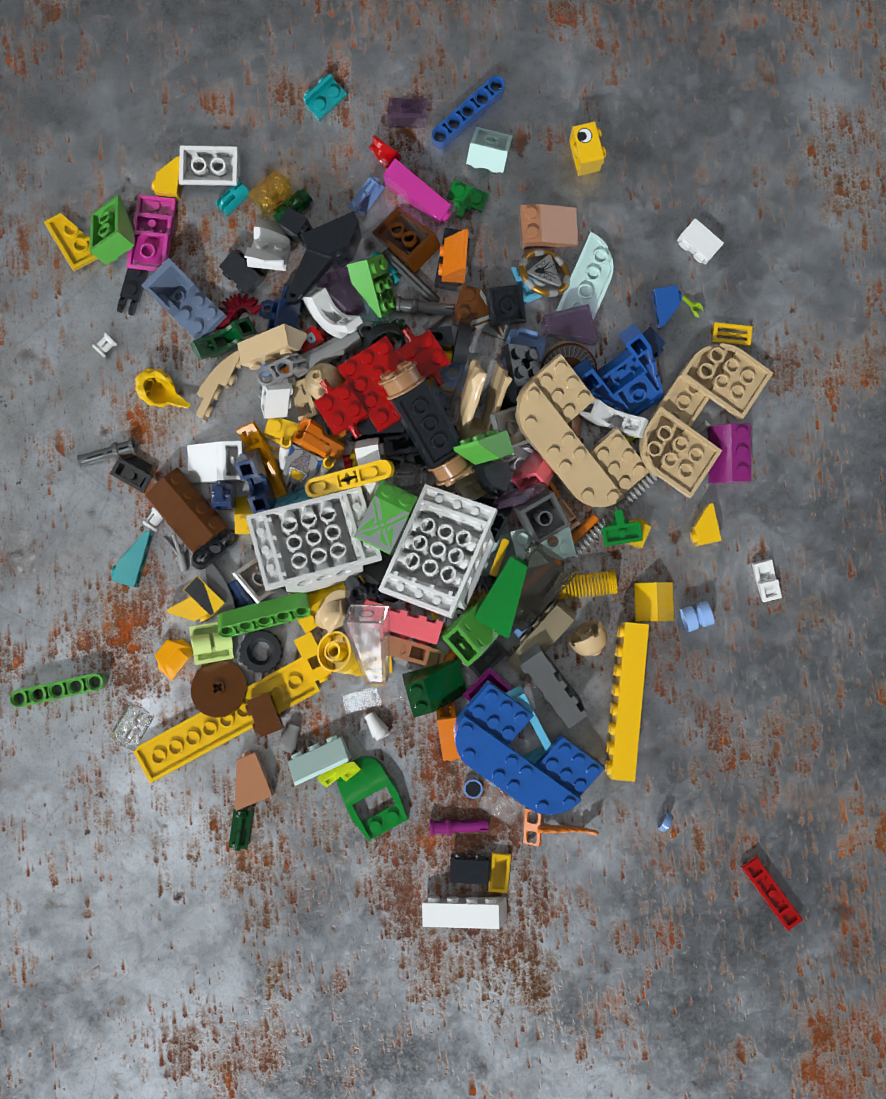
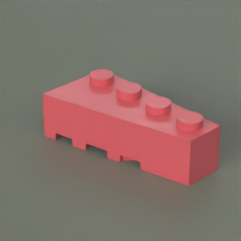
M363 600L357 620L358 623H362V628L372 630L375 627L380 629V633L391 635L392 632L398 634V638L405 640L412 638L417 640L416 643L426 646L428 644H437L443 625L442 621H432L425 616L413 615L408 611L393 609L390 606L369 600Z

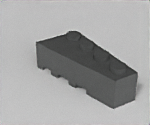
M539 643L519 655L521 661L519 666L522 671L531 676L530 680L536 688L539 687L545 700L550 702L553 710L561 717L568 728H571L588 716L580 696Z

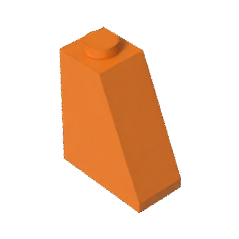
M453 701L436 710L443 761H454L460 758L454 743L453 729L457 717Z

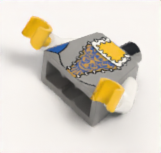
M285 434L280 439V468L283 470V474L290 477L285 487L296 492L300 482L306 485L308 480L328 474L337 462L336 459L333 463L328 460L330 455L323 459L291 444L292 436L289 441L284 439Z

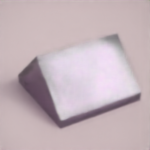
M389 98L387 112L388 127L426 128L427 98Z

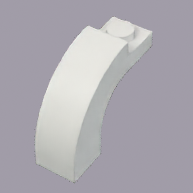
M315 287L302 299L315 321L334 337L342 339L347 334L356 331L357 326L363 323L360 316L342 313L331 300L326 288Z
M595 399L578 414L585 420L611 431L616 427L623 436L642 438L649 422L646 418L615 410L599 399Z

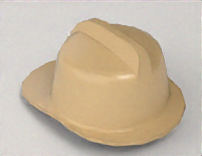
M335 590L330 593L315 615L317 626L327 630L329 633L342 629L347 622V616L350 611L345 600V590Z

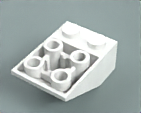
M242 441L187 445L188 479L192 484L217 483V480L246 482V479L240 480L234 464L241 453H245V444Z

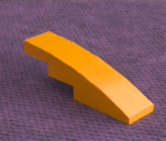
M255 421L239 427L236 431L246 446L245 452L259 451L276 499L288 494L282 474Z

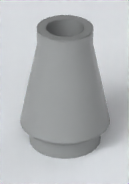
M289 724L278 742V749L292 754L293 750H296L300 727Z

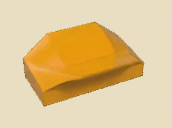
M183 638L180 640L167 639L154 655L158 663V669L168 678L174 680L193 657L192 645Z

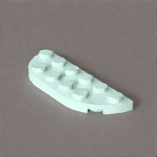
M592 232L588 236L571 275L570 285L564 292L545 335L549 339L566 340L583 333L593 322L613 275V258L606 243Z

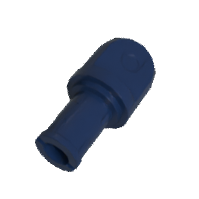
M237 579L228 584L236 597L235 605L237 608L256 604Z

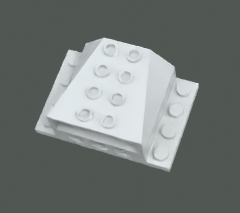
M425 484L378 590L449 618H453L457 607L466 611L495 543L490 529L498 512L497 509Z
M361 486L246 516L266 591L285 586L287 592L307 593L345 583L347 578L363 572V565L382 560L379 549L354 537L367 511Z

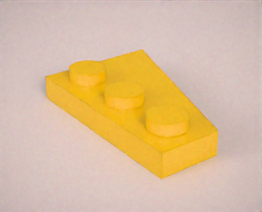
M59 213L44 221L45 226L73 272L98 260L96 256L89 252L90 237L81 232L63 214Z

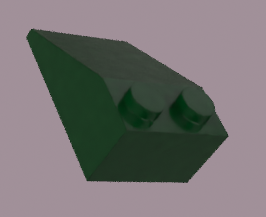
M458 659L402 674L414 718L435 712L462 697L467 691Z

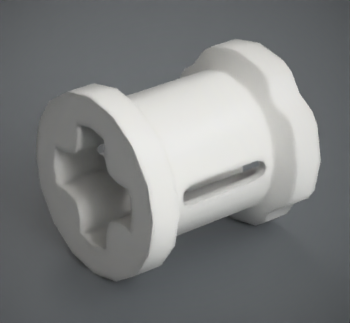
M106 332L97 344L92 345L104 358L113 346L116 347L118 345Z
M152 507V512L142 523L156 532L163 518Z

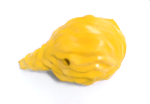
M147 367L135 378V390L139 398L148 405L164 408L170 404L186 409L191 406L189 402H186L184 398L177 394L175 384L170 375L164 373L162 369Z

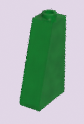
M517 556L515 559L509 558L474 616L475 620L507 639L511 634L528 568L525 565L526 562Z

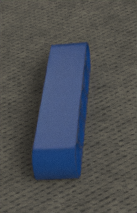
M497 75L491 77L438 124L432 131L433 146L437 149L447 147L495 104L504 94V79ZM498 85L501 88L499 90H494L492 86ZM481 97H483V98H485L487 101L484 102V103H481V102L478 101V99L481 98ZM471 110L473 113L466 115L464 111ZM456 122L459 126L452 128L450 124ZM443 135L445 139L437 140L436 136Z

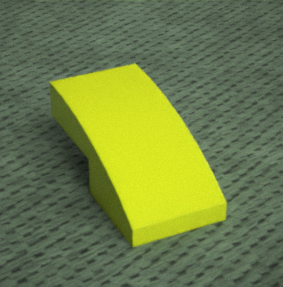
M348 762L322 773L317 779L327 788L339 777L347 781L361 769L355 762Z

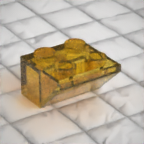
M275 169L247 195L265 217L267 214L274 213L273 210L282 201L285 202L291 197L293 191L289 180Z

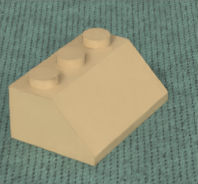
M282 324L239 342L237 345L240 363L251 370L259 369L267 363H273L276 359L300 350L307 338V333L287 324Z

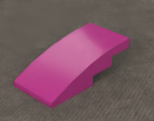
M138 194L137 208L133 218L134 247L128 251L126 268L156 271L168 259L177 205L175 198Z

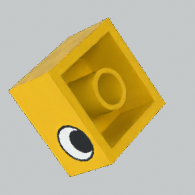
M595 121L572 127L569 142L578 176L598 172L602 164H604L606 150L604 146H601V130L599 127H596Z

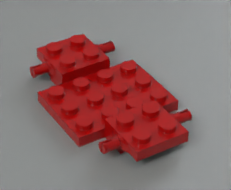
M409 327L406 330L404 329L402 332L408 342L397 350L394 349L387 336L337 366L338 371L346 382L335 388L330 386L327 379L319 383L326 393L313 403L334 436L342 431L350 430L355 439H357L362 433L356 425L368 417L379 433L400 420L391 403L386 398L388 394L383 385H379L378 382L381 380L380 375L389 370L392 372L398 369L396 366L405 360L407 362L416 361V368L421 376H425V380L433 378L438 387L445 383L439 373L444 367L451 364V361L430 329L419 336H414Z

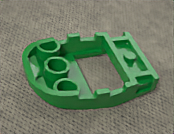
M361 756L351 761L355 762L361 770L347 781L339 777L337 779V786L350 818L366 839L371 841L373 838L407 821L409 816L408 814L406 815L403 806L404 802L400 796L394 778L387 772L383 763L373 756ZM387 787L395 804L361 822L353 804Z

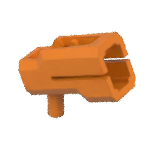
M303 418L300 421L297 429L304 432V434L296 431L292 442L324 458L330 455L329 458L339 460L344 455L346 444L340 442V440L346 435V431H342L336 436L328 435L324 432L323 426L312 419Z

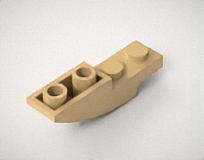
M239 351L234 352L220 362L201 385L197 393L200 398H203L196 413V416L206 421L208 417L212 416L214 402L219 400L222 394L221 387L229 390L230 386H234L237 380L236 373L238 369L243 367L240 363Z

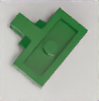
M453 180L447 199L455 202V206L458 207L455 218L462 220L465 212H471V209L482 213L489 193Z
M622 509L613 511L614 521H611V526L601 527L604 547L643 541L640 521L629 523L628 519H624Z

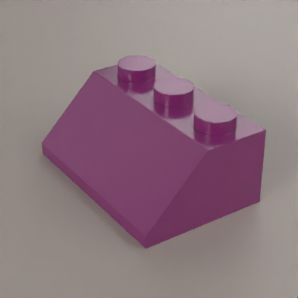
M751 424L710 426L707 429L708 441L720 448L722 452L708 472V484L751 482Z

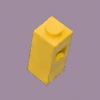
M313 631L295 639L294 642L313 681L319 680L322 683L330 679L329 674L333 672L326 671L318 661L317 649L319 643Z

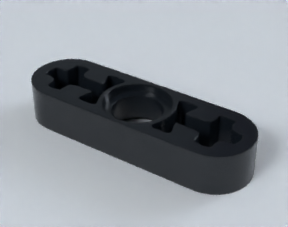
M225 529L196 550L192 555V566L198 570H203L235 547L239 537L235 534V530ZM226 536H227L228 538H230V537L233 538L232 540L229 539V540H227V541L225 542ZM216 545L220 548V552L214 553L210 550V547ZM205 554H207V556L204 558V562L197 561V558L202 559L205 556Z

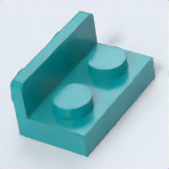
M330 73L328 76H323L318 81V85L313 89L310 88L305 92L303 102L309 111L321 121L347 97V93L336 83L333 75Z

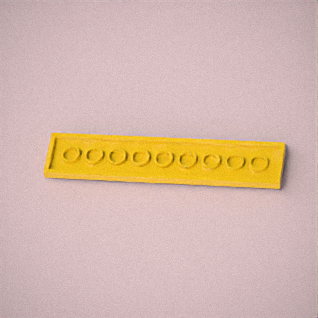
M302 657L248 686L243 704L231 715L214 718L200 712L132 749L149 783L158 780L253 728V717L248 715L245 705H248L247 700L271 691L277 709L281 713L321 691L317 682L313 681Z

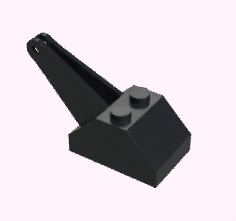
M354 211L301 234L306 251L286 293V298L291 305H297L331 267H345L349 262L353 261L362 239L359 221Z

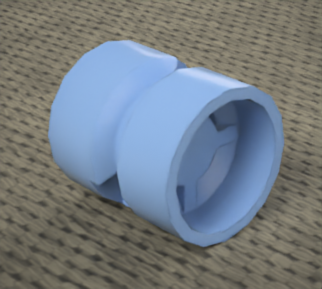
M707 601L695 604L694 608L687 606L680 609L681 619L687 632L699 629L700 625L707 627L714 624V616Z

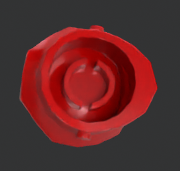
M372 136V143L368 148L386 169H388L394 159L398 161L402 159L397 151L377 136Z

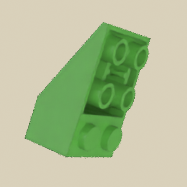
M384 254L363 258L347 264L352 285L379 318L396 311L397 299L393 293V282L388 274V263L384 258Z
M484 596L440 633L443 640L467 667L478 659L500 635L474 619V616L485 600Z

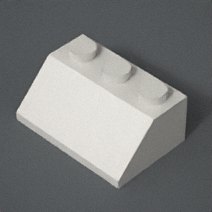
M180 146V185L237 186L241 167V154L238 147Z

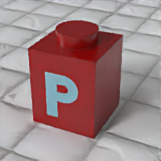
M314 325L304 331L307 333V338L301 349L306 353L325 343L324 338L326 336L320 328L316 329Z

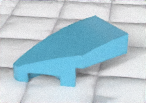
M511 267L516 285L521 284L524 304L542 298V295L533 292L524 284L519 270L516 267Z

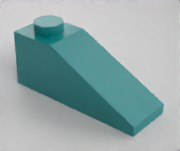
M146 530L121 557L116 566H113L111 571L112 581L132 587H139L154 532Z

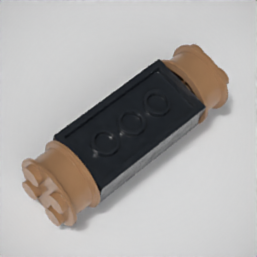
M405 360L396 366L398 369L392 372L389 370L380 375L381 380L378 384L383 385L388 394L387 400H389L428 467V471L434 473L437 479L436 485L445 484L448 487L454 484L460 476L470 474L473 471L472 467L474 464L454 451L453 447L461 445L460 437L429 382L417 370V362H407Z

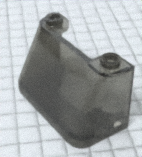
M538 541L535 543L531 542L525 548L526 558L524 561L528 568L513 622L521 632L531 627L545 613V610L556 600L579 572L576 566Z

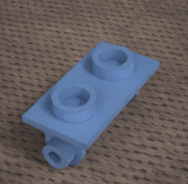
M370 176L348 207L361 217H364L385 189V186L379 183L380 180L378 178Z

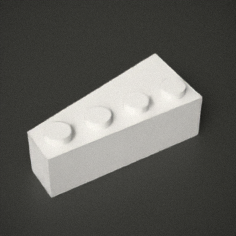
M430 896L422 903L423 927L500 929L507 921L506 897L459 898L451 896L440 898L439 896Z

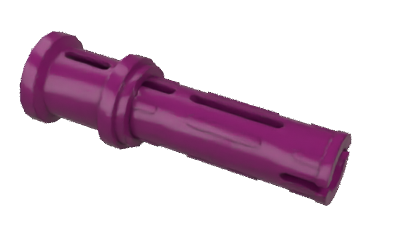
M449 818L439 821L430 819V837H433L435 834L450 836L452 833L488 832V819L451 821Z

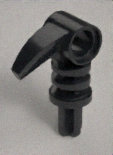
M351 576L344 583L346 588L345 600L352 615L356 613V601L368 599L376 603H382L383 601L395 603L399 599L380 592L378 589L381 584L377 585L369 582L363 584L358 576Z

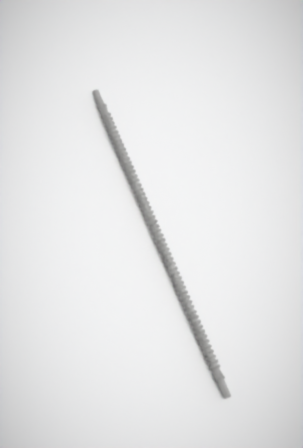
M704 421L695 431L701 435L710 427V424ZM650 472L649 476L645 475V479H641V483H637V487H633V491H629L630 494H626V498L622 499L621 503L617 502V507L613 506L614 510H609L610 513L605 514L606 517L601 518L602 521H598V525H594V529H590V533H586V537H582V541H578V545H574L576 556L565 558L561 561L558 560V564H554V568H550L551 571L546 572V576L542 575V580L538 579V583H534V587H530L531 590L526 591V595H522L523 598L519 599L515 615H519L518 612H522L523 607L527 608V603L531 604V600H535L534 597L539 596L538 593L543 592L542 589L547 588L546 585L551 584L550 581H554V577L559 576V572L563 573L562 569H567L566 565H571L570 562L575 561L574 558H578V554H582V550H586V546H590V542H594V538H598V534H602L601 527L610 526L611 521H614L613 511L620 509L626 511V507H630V503L633 504L634 499L638 500V496H642V492H646V488H650L649 485L654 484L653 481H657L658 478ZM458 657L460 667H466L463 661Z

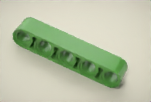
M298 592L222 612L217 617L218 634L221 637L228 638L308 617L311 613L309 595L305 592Z
M93 673L19 689L11 693L10 703L14 707H23L97 691L106 687L108 679L103 673ZM95 676L100 679L98 687L93 683ZM76 681L81 683L79 691L74 687ZM57 685L62 687L61 695L56 693ZM39 689H41L44 694L42 699L38 698L37 691ZM20 693H22L25 697L23 703H21L18 700V695Z

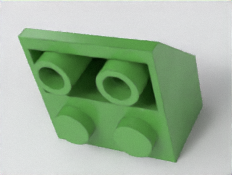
M498 429L487 432L488 436H486L485 432L472 437V439H464L460 441L461 445L453 447L456 453L475 465L514 453L507 430L499 432Z

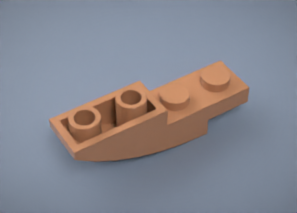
M372 630L366 645L367 650L426 667L443 663L445 656L444 651Z

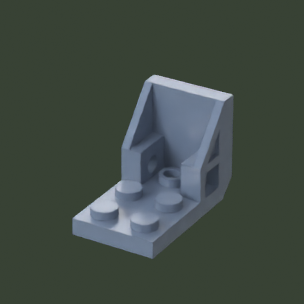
M169 258L141 285L195 339L208 336L227 317Z

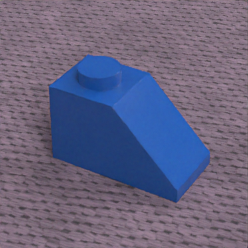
M677 285L655 288L652 292L657 330H661L680 305V302H682V293L678 291Z

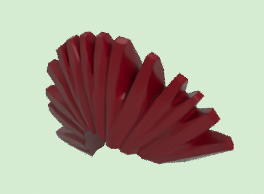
M238 293V296L234 294V298L230 295L231 301L225 298L227 302H221L226 308L218 307L227 317L216 327V330L226 328L234 320H238L246 311L256 315L263 305H256L259 300L255 299L254 296L248 299V294L246 293L243 298L241 293Z

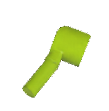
M684 294L682 295V300L691 307L694 316L699 318L696 311L701 309L705 312L701 303H694Z

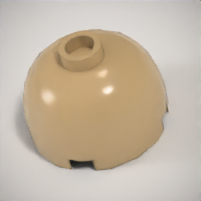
M329 363L316 364L306 373L305 386L308 393L315 400L326 393L319 384L324 379H327L332 388L344 383V379L338 369Z
M595 620L587 621L576 627L579 631L574 633V635L572 632L569 634L567 639L570 646L576 653L582 656L599 655L607 642V633L601 621L599 623Z

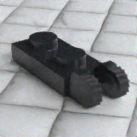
M127 268L117 305V312L122 313L126 301L130 300L128 314L134 316L137 305L141 300L144 289L141 285L146 281L147 270Z

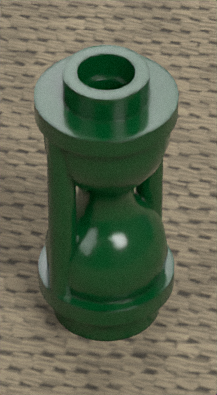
M304 188L297 190L291 197L273 210L275 213L273 218L278 223L288 207L294 211L297 210L296 212L300 214L311 205L310 202L313 199Z

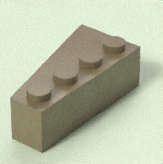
M558 600L554 605L551 604L545 610L546 615L542 619L538 618L532 625L533 630L530 633L526 632L519 640L521 642L517 648L513 646L507 654L509 657L506 662L523 677L526 674L519 666L521 664L519 655L537 643L547 652L574 622L577 613L564 601Z

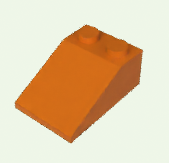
M464 229L445 238L444 245L440 244V256H443V264H439L438 275L442 276V282L465 283L469 229Z

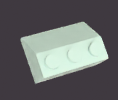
M337 735L327 738V743L321 746L317 743L308 747L309 751L304 754L299 751L291 755L292 759L288 761V765L295 786L350 760L352 756L342 736L337 737Z

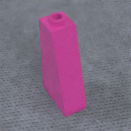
M394 159L384 173L385 186L438 225H441L443 221L447 222L452 214L450 212L451 205L403 164Z

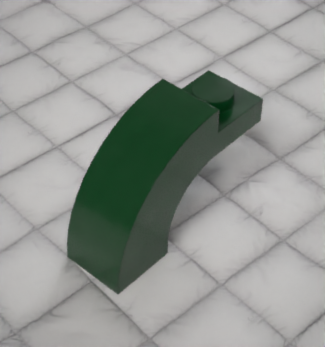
M248 316L234 320L226 328L215 334L193 340L190 346L198 361L209 357L213 359L238 347L237 343L255 336L257 331Z

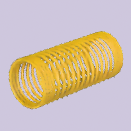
M614 570L602 571L601 573H585L584 575H568L567 577L557 576L556 579L560 601L567 600V594L570 600V591L572 599H574V595L577 599V592L578 598H581V596L584 598V593L587 598V589L589 597H591V593L594 597V591L595 596H598V594L601 596V591L603 596L605 594L608 595V592L610 595L617 594V579Z

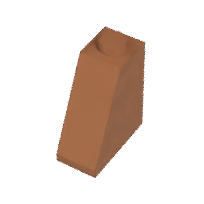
M250 749L241 753L242 757L237 759L235 810L275 794L258 751L252 752Z

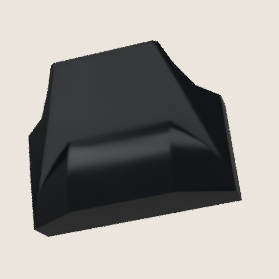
M135 455L126 459L118 458L109 473L142 493H145L153 478L151 474L152 465Z

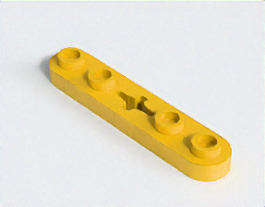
M377 460L315 477L307 481L305 491L309 497L317 498L386 480L393 476L395 471L394 465L389 460ZM348 475L357 476V478L350 480V482H342L343 479L348 478Z

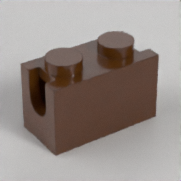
M271 691L246 701L248 704L245 705L246 711L249 716L253 717L254 723L252 726L255 733L260 735V738L284 728Z

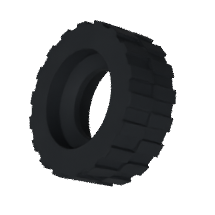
M258 630L251 632L240 644V659H242L243 665H246L249 670L257 673L270 671L281 662L280 660L283 657L282 642L278 639L277 635L270 631ZM258 642L267 643L271 649L269 658L264 661H259L252 655V648Z

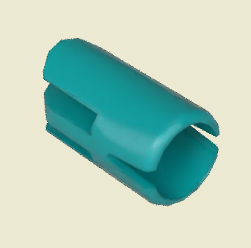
M238 180L237 186H231L215 202V205L226 216H229L251 195V191Z

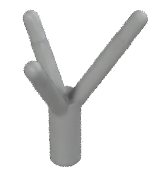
M174 533L171 536L175 546L167 537H164V541L178 557L181 572L187 571L188 566L185 558L187 546L185 543L181 552Z

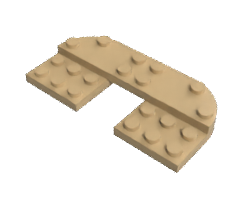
M730 344L709 345L692 355L648 419L649 422L644 430L643 437L639 440L640 455L648 471L655 477L658 476L686 497L692 498L722 450L690 427L709 398L733 416L742 420L773 372L740 348Z
M558 354L521 388L516 399L518 401L515 412L516 422L523 436L538 451L558 476L559 481L574 498L592 507L611 506L625 498L623 494L649 471L642 459L616 427L591 449L587 450L568 426V423L591 404L595 398L564 357Z

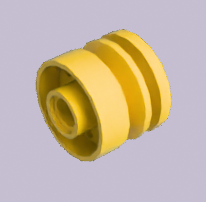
M338 631L327 633L318 644V661L326 671L350 675L357 674L365 668L369 659V650L366 649L367 643L359 635Z

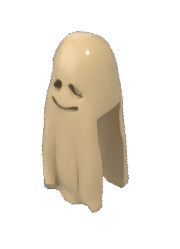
M472 360L461 396L456 432L461 441L468 438L472 439V437L485 432L486 436H488L487 432L492 431L493 426L489 415L500 411L506 390L512 381V378L508 376V370H505L502 364L496 363L481 419L473 418L487 373L480 366L479 360Z

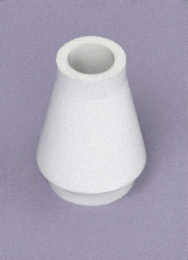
M374 711L364 717L372 738H375L376 741H380L390 734L388 731L389 727Z

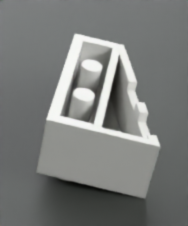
M379 437L356 441L355 453L358 466L377 460H384L385 447L383 443L380 444ZM392 478L384 480L393 485ZM381 481L362 486L363 491H366L367 509Z

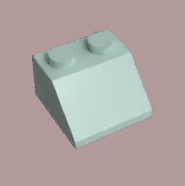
M476 127L470 143L466 164L474 168L489 169L494 173H503L513 136Z

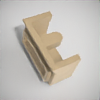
M305 379L292 382V397L299 416V422L303 418L317 419L318 412L313 403V398L306 389Z

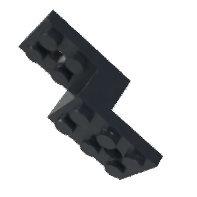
M506 344L503 346L508 376L512 378V381L506 390L500 411L516 406L518 402L516 399L521 388L532 376L541 370L537 347ZM530 443L519 446L521 448H533Z

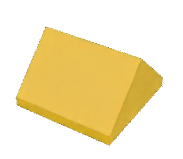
M673 582L634 583L635 622L674 621Z

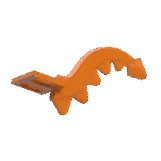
M525 809L523 844L541 846V833L581 832L599 835L597 830L585 827L542 824V814L537 813L538 823H530L529 812L534 811ZM529 831L537 833L536 843L528 841Z

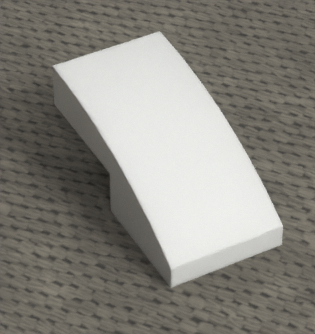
M769 558L752 563L762 602L782 598L772 559Z

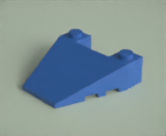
M633 323L618 334L626 345V350L599 370H596L587 358L572 369L592 395L620 412L639 416L664 397V393L656 370L651 345L636 324Z

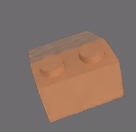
M545 204L520 206L522 249L578 246L577 213L575 207Z

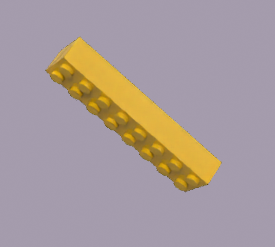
M620 622L616 629V637H619V643L615 645L614 655L617 656V664L613 665L615 683L611 685V694L614 695L613 702H610L609 714H612V721L608 722L607 732L610 733V741L606 742L608 760L604 762V772L612 780L635 782L649 624Z

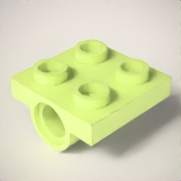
M218 622L189 627L195 665L234 658L232 637L225 638L218 634Z

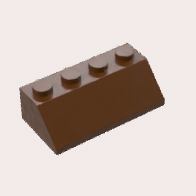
M178 467L161 478L144 496L192 553L216 537L228 526Z

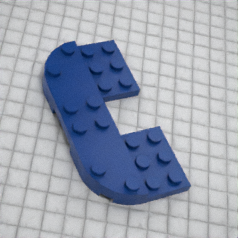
M487 681L459 713L454 724V743L462 761L536 813L545 815L560 814L578 805L582 801L580 796L604 771V765L562 734L535 764L514 750L509 744L534 715L497 686Z

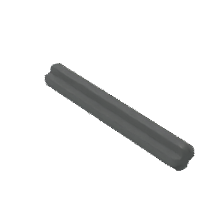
M386 248L381 253L384 254V258L428 302L438 303L440 301V297L389 248Z

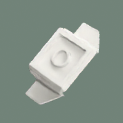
M256 218L254 241L251 248L247 247L244 258H247V267L286 271L291 254L290 239L275 222Z

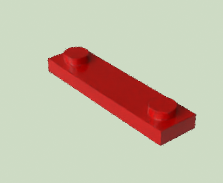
M756 855L740 866L787 931L803 921L802 917Z

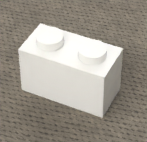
M696 218L677 240L681 248L686 251L689 250L696 261L699 263L703 262L705 265L724 244Z
M272 376L263 377L265 382H269L272 379ZM287 378L272 386L262 385L261 409L264 419L287 417L288 409H291L289 396L293 393L292 384L288 382Z

